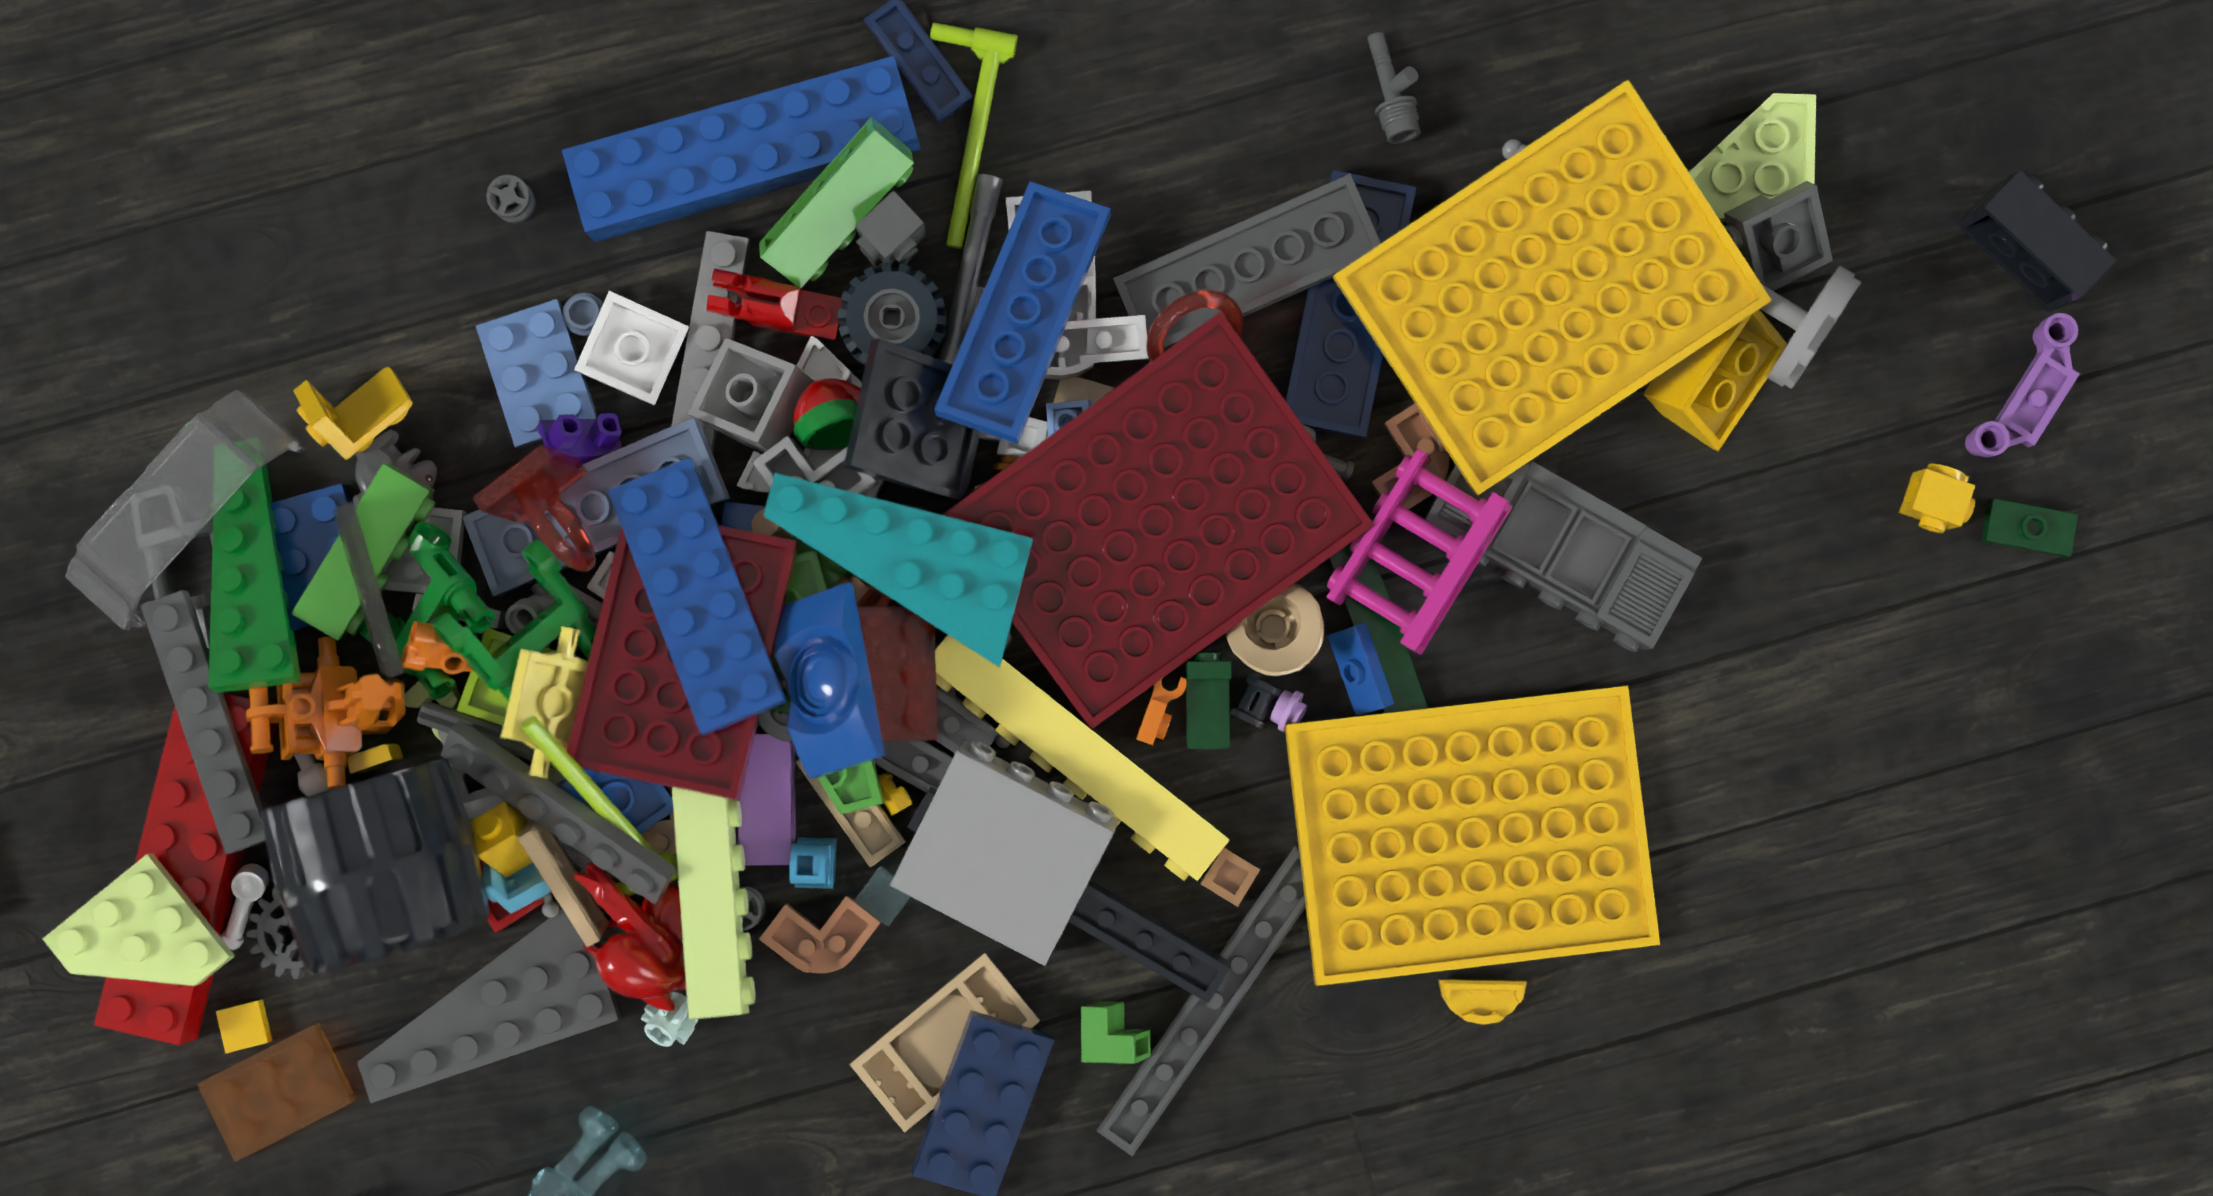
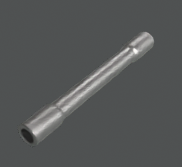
M978 174L970 208L971 218L946 334L938 355L939 360L950 364L954 363L969 328L991 222L996 214L1003 180L992 175Z

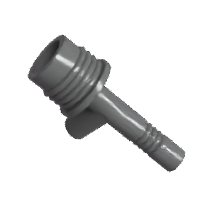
M1377 32L1371 34L1367 40L1385 102L1375 109V114L1380 118L1382 130L1385 131L1390 144L1405 143L1418 137L1421 133L1418 123L1419 116L1415 108L1417 106L1416 98L1414 96L1401 95L1405 89L1418 80V73L1413 67L1408 66L1395 75L1384 33Z

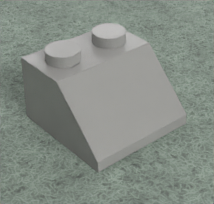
M725 338L688 415L698 418L701 423L745 446L765 453L785 437H790L794 429V408L803 390L814 381L792 363Z

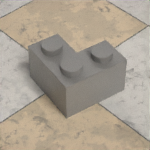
M789 436L752 461L770 488L774 473L860 495L866 494L879 484L876 477L843 467L847 447L816 469L797 442Z

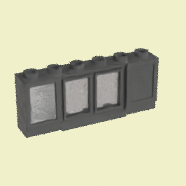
M1529 461L1479 495H1475L1455 463H1453L1445 478L1446 482L1479 501L1482 498L1488 501L1494 492L1508 500L1512 505L1511 511L1477 565L1485 568L1490 563L1501 569L1503 572L1500 577L1508 583L1521 589L1524 588L1525 584L1541 592L1538 599L1558 610H1561L1563 605L1578 613L1576 617L1578 622L1595 631H1599L1600 627L1616 634L1613 639L1615 643L1635 653L1638 648L1642 650L1654 648L1702 560L1700 556L1646 527L1647 525L1535 462ZM1436 495L1423 516V519L1455 538L1459 535L1465 538L1473 525V522L1469 521L1470 515Z

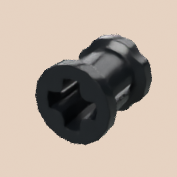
M1249 675L1246 680L1249 686L1238 708H1232L1230 714L1264 731L1267 726L1264 720L1275 698H1279L1283 692Z

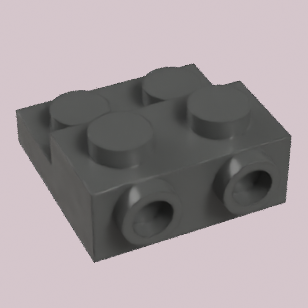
M1805 181L1771 199L1759 195L1724 213L1727 224L1724 228L1760 283L1772 291L1833 261L1817 185Z

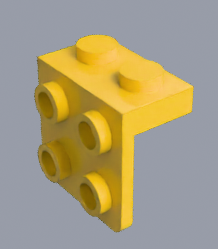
M390 367L383 368L335 408L308 380H305L293 390L301 405L296 410L308 424L305 427L308 433L322 447L329 443L345 460L355 453L366 450L372 444L374 437L389 425L399 423L406 416L413 403L397 375Z

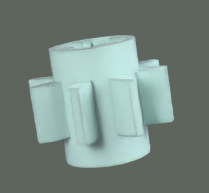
M671 992L669 996L674 1003V1011L661 1010L648 1004L644 1009L645 1013L641 1017V1020L647 1023L644 1027L646 1035L653 1042L666 1047L671 1046L675 1040L684 1045L698 1022V1018L689 1019L687 997L677 992Z

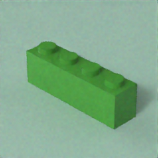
M870 117L759 242L760 257L796 286L802 288L809 279L811 281L817 280L827 268V259L837 248L839 250L845 249L853 240L856 234L855 226L884 200L883 197L893 186L898 188L909 178L913 171L912 165L914 163L911 149L873 117Z
M383 463L291 614L336 640L346 637L347 633L354 636L368 615L362 609L369 597L372 596L377 599L390 579V576L385 574V571L393 558L400 561L409 549L408 533L416 521L425 522L434 508L436 502L431 500L430 497L435 489L393 464Z

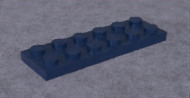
M1332 170L1330 182L1350 173ZM1351 174L1380 243H1383L1409 225L1416 187ZM1333 278L1307 290L1285 401L1302 425L1312 429L1365 439L1383 353Z

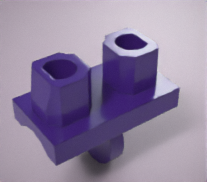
M614 413L600 414L596 419H579L574 414H559L556 420H540L537 426L538 433L544 443L546 464L566 463L567 467L572 470L584 463L622 448L620 442L622 432L618 417Z

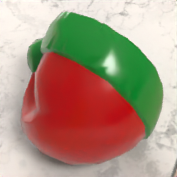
M836 378L818 379L807 386L794 408L793 431L799 443L805 448L814 450H836L848 447L861 388L848 381Z

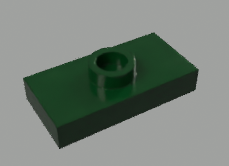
M1999 499L1988 500L1981 542L2065 558L2071 557L2078 514Z

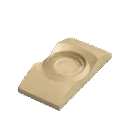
M986 953L957 974L849 1064L904 1133L934 1109L970 1010L1032 1028L1040 1021Z

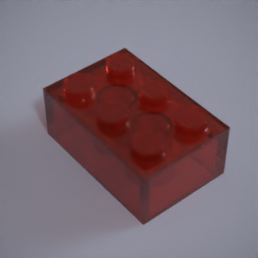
M857 607L883 743L924 742L938 739L934 625L906 607Z

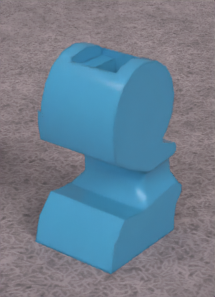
M797 838V843L792 844L790 856V883L795 884V888L833 889L836 870L837 838Z

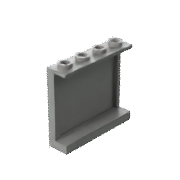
M964 741L956 751L890 886L1045 966L1120 820L1112 817V811L1102 804L1096 802L1087 804L1073 796V791L1067 786L1058 782H1050L1048 784L1035 777V772L1028 766L1015 761L1010 764L996 757V752L991 747L977 741H973L972 744Z

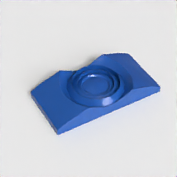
M844 583L786 604L775 637L774 656L788 683L791 699L787 728L808 777H822L885 757L853 583Z

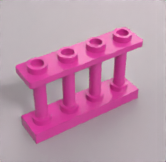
M1417 449L1413 456L1408 454L1399 465L1395 477L1399 478L1391 493L1384 492L1375 504L1372 512L1376 515L1373 520L1374 526L1353 540L1350 546V551L1353 554L1346 566H1338L1331 575L1327 584V588L1330 589L1327 598L1340 606L1347 595L1401 627L1400 632L1404 636L1400 643L1421 655L1508 516L1512 505L1508 500L1494 492L1488 501L1484 498L1479 501L1426 470L1431 458L1424 451ZM1416 484L1470 515L1469 521L1473 522V525L1465 538L1460 535L1455 538L1403 507ZM1393 521L1447 553L1446 558L1450 562L1442 575L1438 573L1432 575L1380 544ZM1370 558L1424 590L1423 595L1427 599L1419 612L1413 610L1410 613L1357 581Z

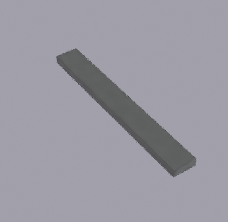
M1293 846L1218 954L1232 962L1209 1004L1190 994L1151 1050V1057L1144 1060L1097 1128L1098 1133L1129 1155L1133 1156L1305 909L1299 848Z

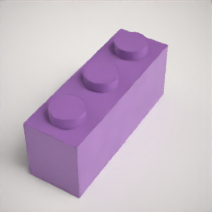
M755 734L739 801L742 824L741 827H738V830H735L736 845H743L745 865H790L792 844L796 843L795 746L793 741H782L769 734Z

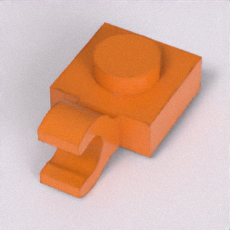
M1180 678L1178 687L1174 691L1165 690L1162 686V679L1153 685V693L1136 740L1153 745L1156 737L1164 740L1172 715L1164 713L1167 703L1183 694L1186 689L1185 678Z

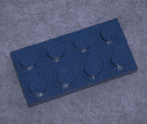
M970 1010L911 1171L914 1177L980 1196L997 1195L1053 1046L1054 1038L1052 1034Z

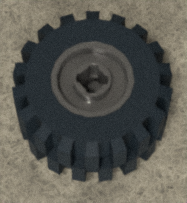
M891 263L881 264L882 268L873 270V267L864 270L865 274L859 279L855 277L850 282V289L847 292L844 291L840 299L842 305L841 309H838L837 318L840 324L839 331L847 349L860 364L866 366L871 340L878 338L931 357L938 354L946 334V308L938 288L933 281L930 282L926 278L924 273L919 270L917 272L911 270L909 265L900 264L899 267H894Z

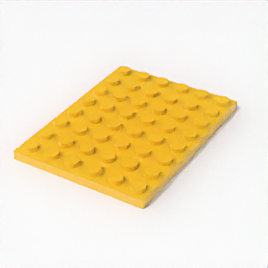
M1626 80L1332 276L1475 495H1479L1772 301L1629 80Z
M1628 686L1285 725L1315 985H1329L1660 945Z

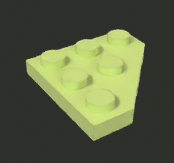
M1773 93L1689 172L1721 222H1726L1725 212L1759 195L1771 199L1805 181L1814 184L1816 95Z
M153 853L146 854L43 938L44 942L71 974L192 986L204 982L235 956Z

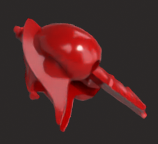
M593 861L590 862L588 866L584 867L587 874L575 873L573 879L580 882L592 894L594 900L609 914L611 919H608L607 927H621L626 931V933H618L611 936L606 944H601L599 948L593 945L589 947L583 946L595 958L600 978L609 988L625 997L642 999L655 1008L674 1011L675 1006L669 993L684 989L687 992L679 884L670 882L665 894L656 904H653L644 897L642 907H640L630 899V895L624 894L622 889L609 875L605 874Z

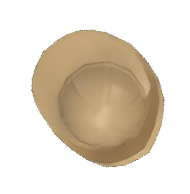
M1294 583L1225 634L1233 653L1247 666L1265 675L1279 676L1301 670L1315 657L1322 645L1324 622L1320 606L1312 594L1301 585Z

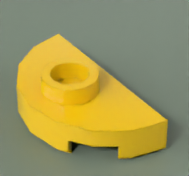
M1438 979L1441 996L1449 1009L1465 1021L1481 1025L1500 1022L1504 1017L1512 1013L1518 1003H1521L1527 983L1525 980Z

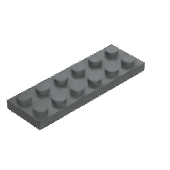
M1348 174L1113 279L1128 315H1145L1148 356L1151 358L1168 350L1221 311L1228 322L1231 323L1333 278V275L1381 243L1351 174Z

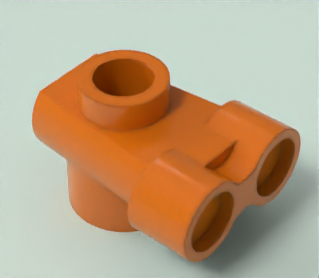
M417 621L413 623L409 641L404 646L402 652V668L423 671L425 667L438 668L448 674L472 671L471 666L461 654L457 655L443 642L433 629L432 624Z

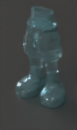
M588 1106L579 1114L578 1121L583 1133L577 1144L554 1168L546 1167L533 1178L532 1188L527 1196H592L604 1181L621 1168L628 1171L640 1170L646 1163L647 1156L633 1136L627 1132H622L610 1145L609 1150L579 1181L574 1182L572 1178L579 1169L619 1129L618 1123L607 1113L596 1107Z

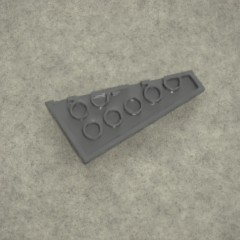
M563 909L559 911L557 916L543 922L357 1062L370 1104L621 1019L613 990L600 978L595 958L584 949L585 943ZM597 942L592 944L593 946L598 947Z

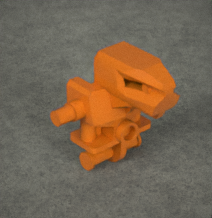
M322 637L318 639L319 657L317 658V670L314 673H300L301 682L276 685L278 705H268L267 687L249 689L250 709L246 710V720L251 723L253 746L250 747L251 753L261 754L273 751V745H271L270 723H279L281 759L289 760L294 754H314L317 760H324V769L327 770L328 788L339 789L346 787V759H348V756L354 755L362 747V735L387 734L405 715L404 683L401 680L395 678L383 680L378 674L364 676L358 681L357 671L352 666H340L339 656H337L336 639Z

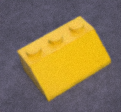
M1759 309L1650 381L1643 395L1664 417L1710 448L1719 451L1767 380L1788 344Z

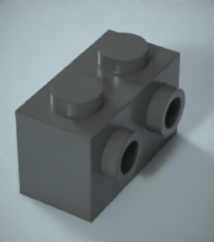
M895 191L889 194L855 226L859 235V239L856 241L860 246L859 250L875 267L881 262L883 264L891 263L892 266L895 264L898 266L900 264L906 265L917 255L919 250L916 246L926 237L922 220Z

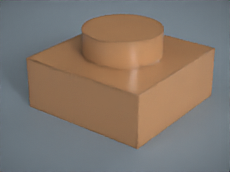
M1223 848L1214 859L1200 884L1238 907L1260 869L1228 849Z

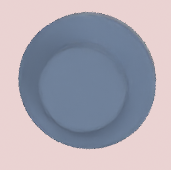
M579 293L572 296L563 308V318L567 328L577 335L589 336L603 306V302L590 293Z

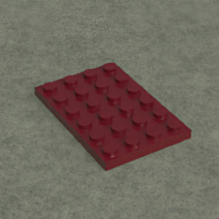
M719 526L772 663L775 637L786 603L799 544L794 540ZM621 527L567 752L582 769L740 801L760 713L703 736L700 733Z

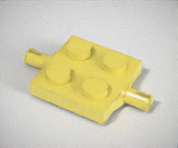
M561 627L557 652L542 654L520 650L501 737L522 741L530 748H535L528 775L548 778L550 760L521 729V725L529 717L535 716L565 750L568 748L588 665L574 656L580 630Z

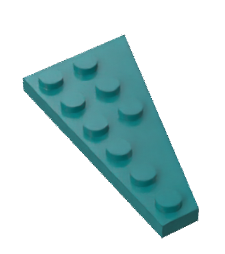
M774 473L764 517L1000 668L1033 538Z

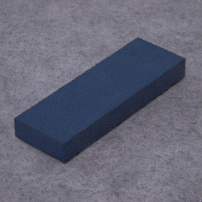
M889 0L864 18L865 24L889 57H895L898 69L939 124L973 100L972 94L902 0Z

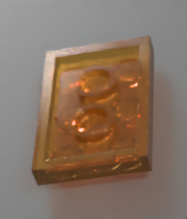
M319 1023L197 1084L234 1162L357 1100Z

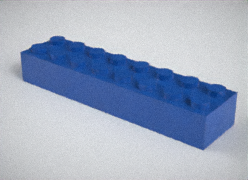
M891 56L563 149L562 153L584 232L594 242L815 180L870 117H873L909 147L911 152L920 150L921 147L895 57Z

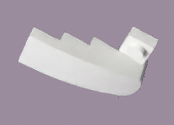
M1091 191L1066 193L1092 202ZM1023 196L1006 198L1009 229ZM1095 256L1045 376L1047 379L1060 380L1078 377L1093 368L1094 363L1149 358L1145 315L1096 319Z

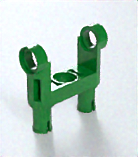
M418 522L408 537V544L411 547L409 552L432 578V581L406 624L400 617L396 619L387 611L369 608L365 611L368 615L358 631L368 641L383 646L405 674L416 676L432 699H441L452 691L450 687L455 686V680L438 668L425 667L423 671L401 667L402 652L404 646L409 641L413 623L417 621L433 624L445 613H448L456 621L461 616L473 633H481L492 625L490 621H495V614L476 594V582L448 550L452 544L449 534L432 523Z
M534 540L521 552L530 565L527 567L528 571L554 602L496 651L490 654L467 626L462 628L448 613H445L432 624L433 629L454 653L457 655L461 654L486 686L494 691L499 689L508 701L510 700L520 650L539 653L561 634V627L580 630L576 645L589 661L597 629L587 617L589 614L587 605L559 572L561 570L559 562L538 540Z

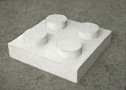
M609 291L574 370L655 405L689 326Z

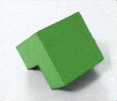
M1098 1001L1082 1006V1062L1134 1064L1151 1057L1150 1030L1124 1028V1002Z

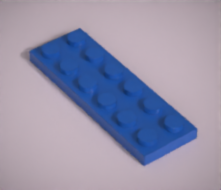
M1029 181L934 409L936 416L1016 444L1019 443L1110 219V208Z
M689 457L608 490L700 733L703 736L786 703L784 693L693 460Z

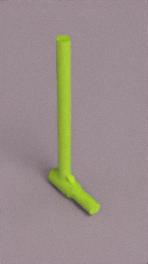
M933 22L931 40L971 47V50L974 51L978 59L982 60L946 242L948 247L963 249L999 63L1004 64L1014 58L1018 35L975 27V30Z
M535 716L525 720L521 725V729L600 816L677 868L671 881L677 879V853L661 852L658 854ZM622 881L616 883L624 894L630 896L636 894Z

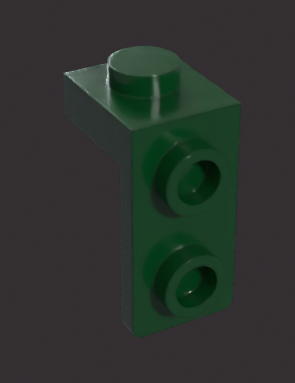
M1221 653L1195 654V662H1186V738L1189 749H1227L1230 746L1229 680L1231 679V661H1221Z

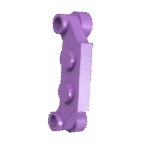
M2056 313L2045 318L2035 328L2033 341L2037 346L2036 356L1995 421L1985 422L1976 426L1966 437L1965 446L1969 453L1975 456L1993 457L2003 453L2007 447L2019 443L2027 447L2035 446L2079 376V373L2072 369L2069 347L2077 338L2078 326L2070 315ZM2049 330L2053 332L2054 339L2050 336ZM1981 436L1986 439V447L1981 442Z

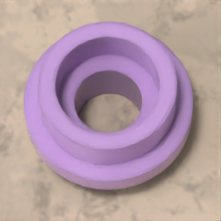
M1284 690L1280 695L1270 717V721L1278 724V730L1285 732V725L1301 722L1307 705L1302 703L1303 693L1295 691L1293 694Z

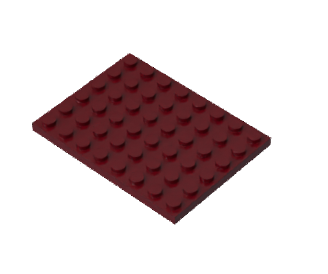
M1221 311L942 514L946 517L1033 538L1012 623L1091 729L1374 526L1373 522Z

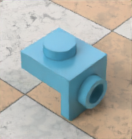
M483 861V880L488 899L492 902H498L510 914L551 892L534 863L505 878Z

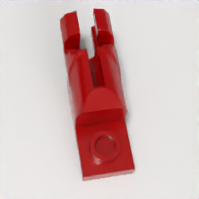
M714 269L711 278L713 287L736 292L739 295V300L737 303H734L729 298L708 294L707 312L751 322L752 326L807 337L813 336L817 339L836 342L839 328L837 317L838 309H841L842 305L841 298L801 290L800 286L775 282L765 278Z

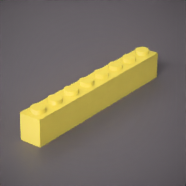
M947 635L925 664L932 669L927 677L946 692L952 686L966 696L961 704L980 719L986 713L1000 723L995 731L1011 744L1016 746L1021 740L1034 750L1029 758L1048 773L1055 767L1064 774L1067 779L1063 785L1070 788L1080 799L1083 800L1089 794L1100 804L1110 809L1113 813L1112 817L1120 820L1119 823L1123 821L1135 831L1130 837L1135 843L1149 854L1157 848L1169 858L1164 865L1183 881L1189 875L1198 881L1229 842L1225 835L1005 660L1002 659L999 668L950 635Z

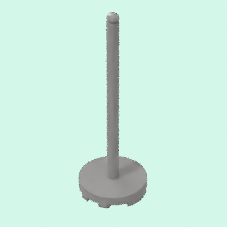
M1509 140L1503 146V156L1508 160L1527 146L1525 144L1521 145L1518 140ZM1839 266L1809 312L1762 285L1772 301L1760 308V310L1796 330L1770 372L1768 379L1782 387L1784 385L1791 389L1794 387L1861 282L1854 278V273Z

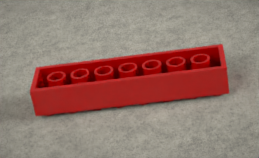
M232 691L223 692L259 795L269 753H251L250 747L253 746L251 723L246 720V710L250 709V696ZM268 700V705H278L277 702ZM174 707L135 863L146 854L153 853L221 938V934L225 932L234 896L231 883L241 868L245 849L232 854L225 853L179 716ZM270 723L271 745L277 723ZM214 974L201 984L195 986L106 977L94 1025L175 1045H182L197 1040Z

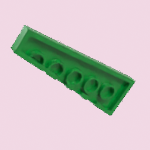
M257 440L215 446L208 687L215 693L301 682L294 632L290 629L287 609H290L288 594L284 591L281 570H284L282 556L278 553L275 538L277 525L275 513L271 507L272 494L264 447Z

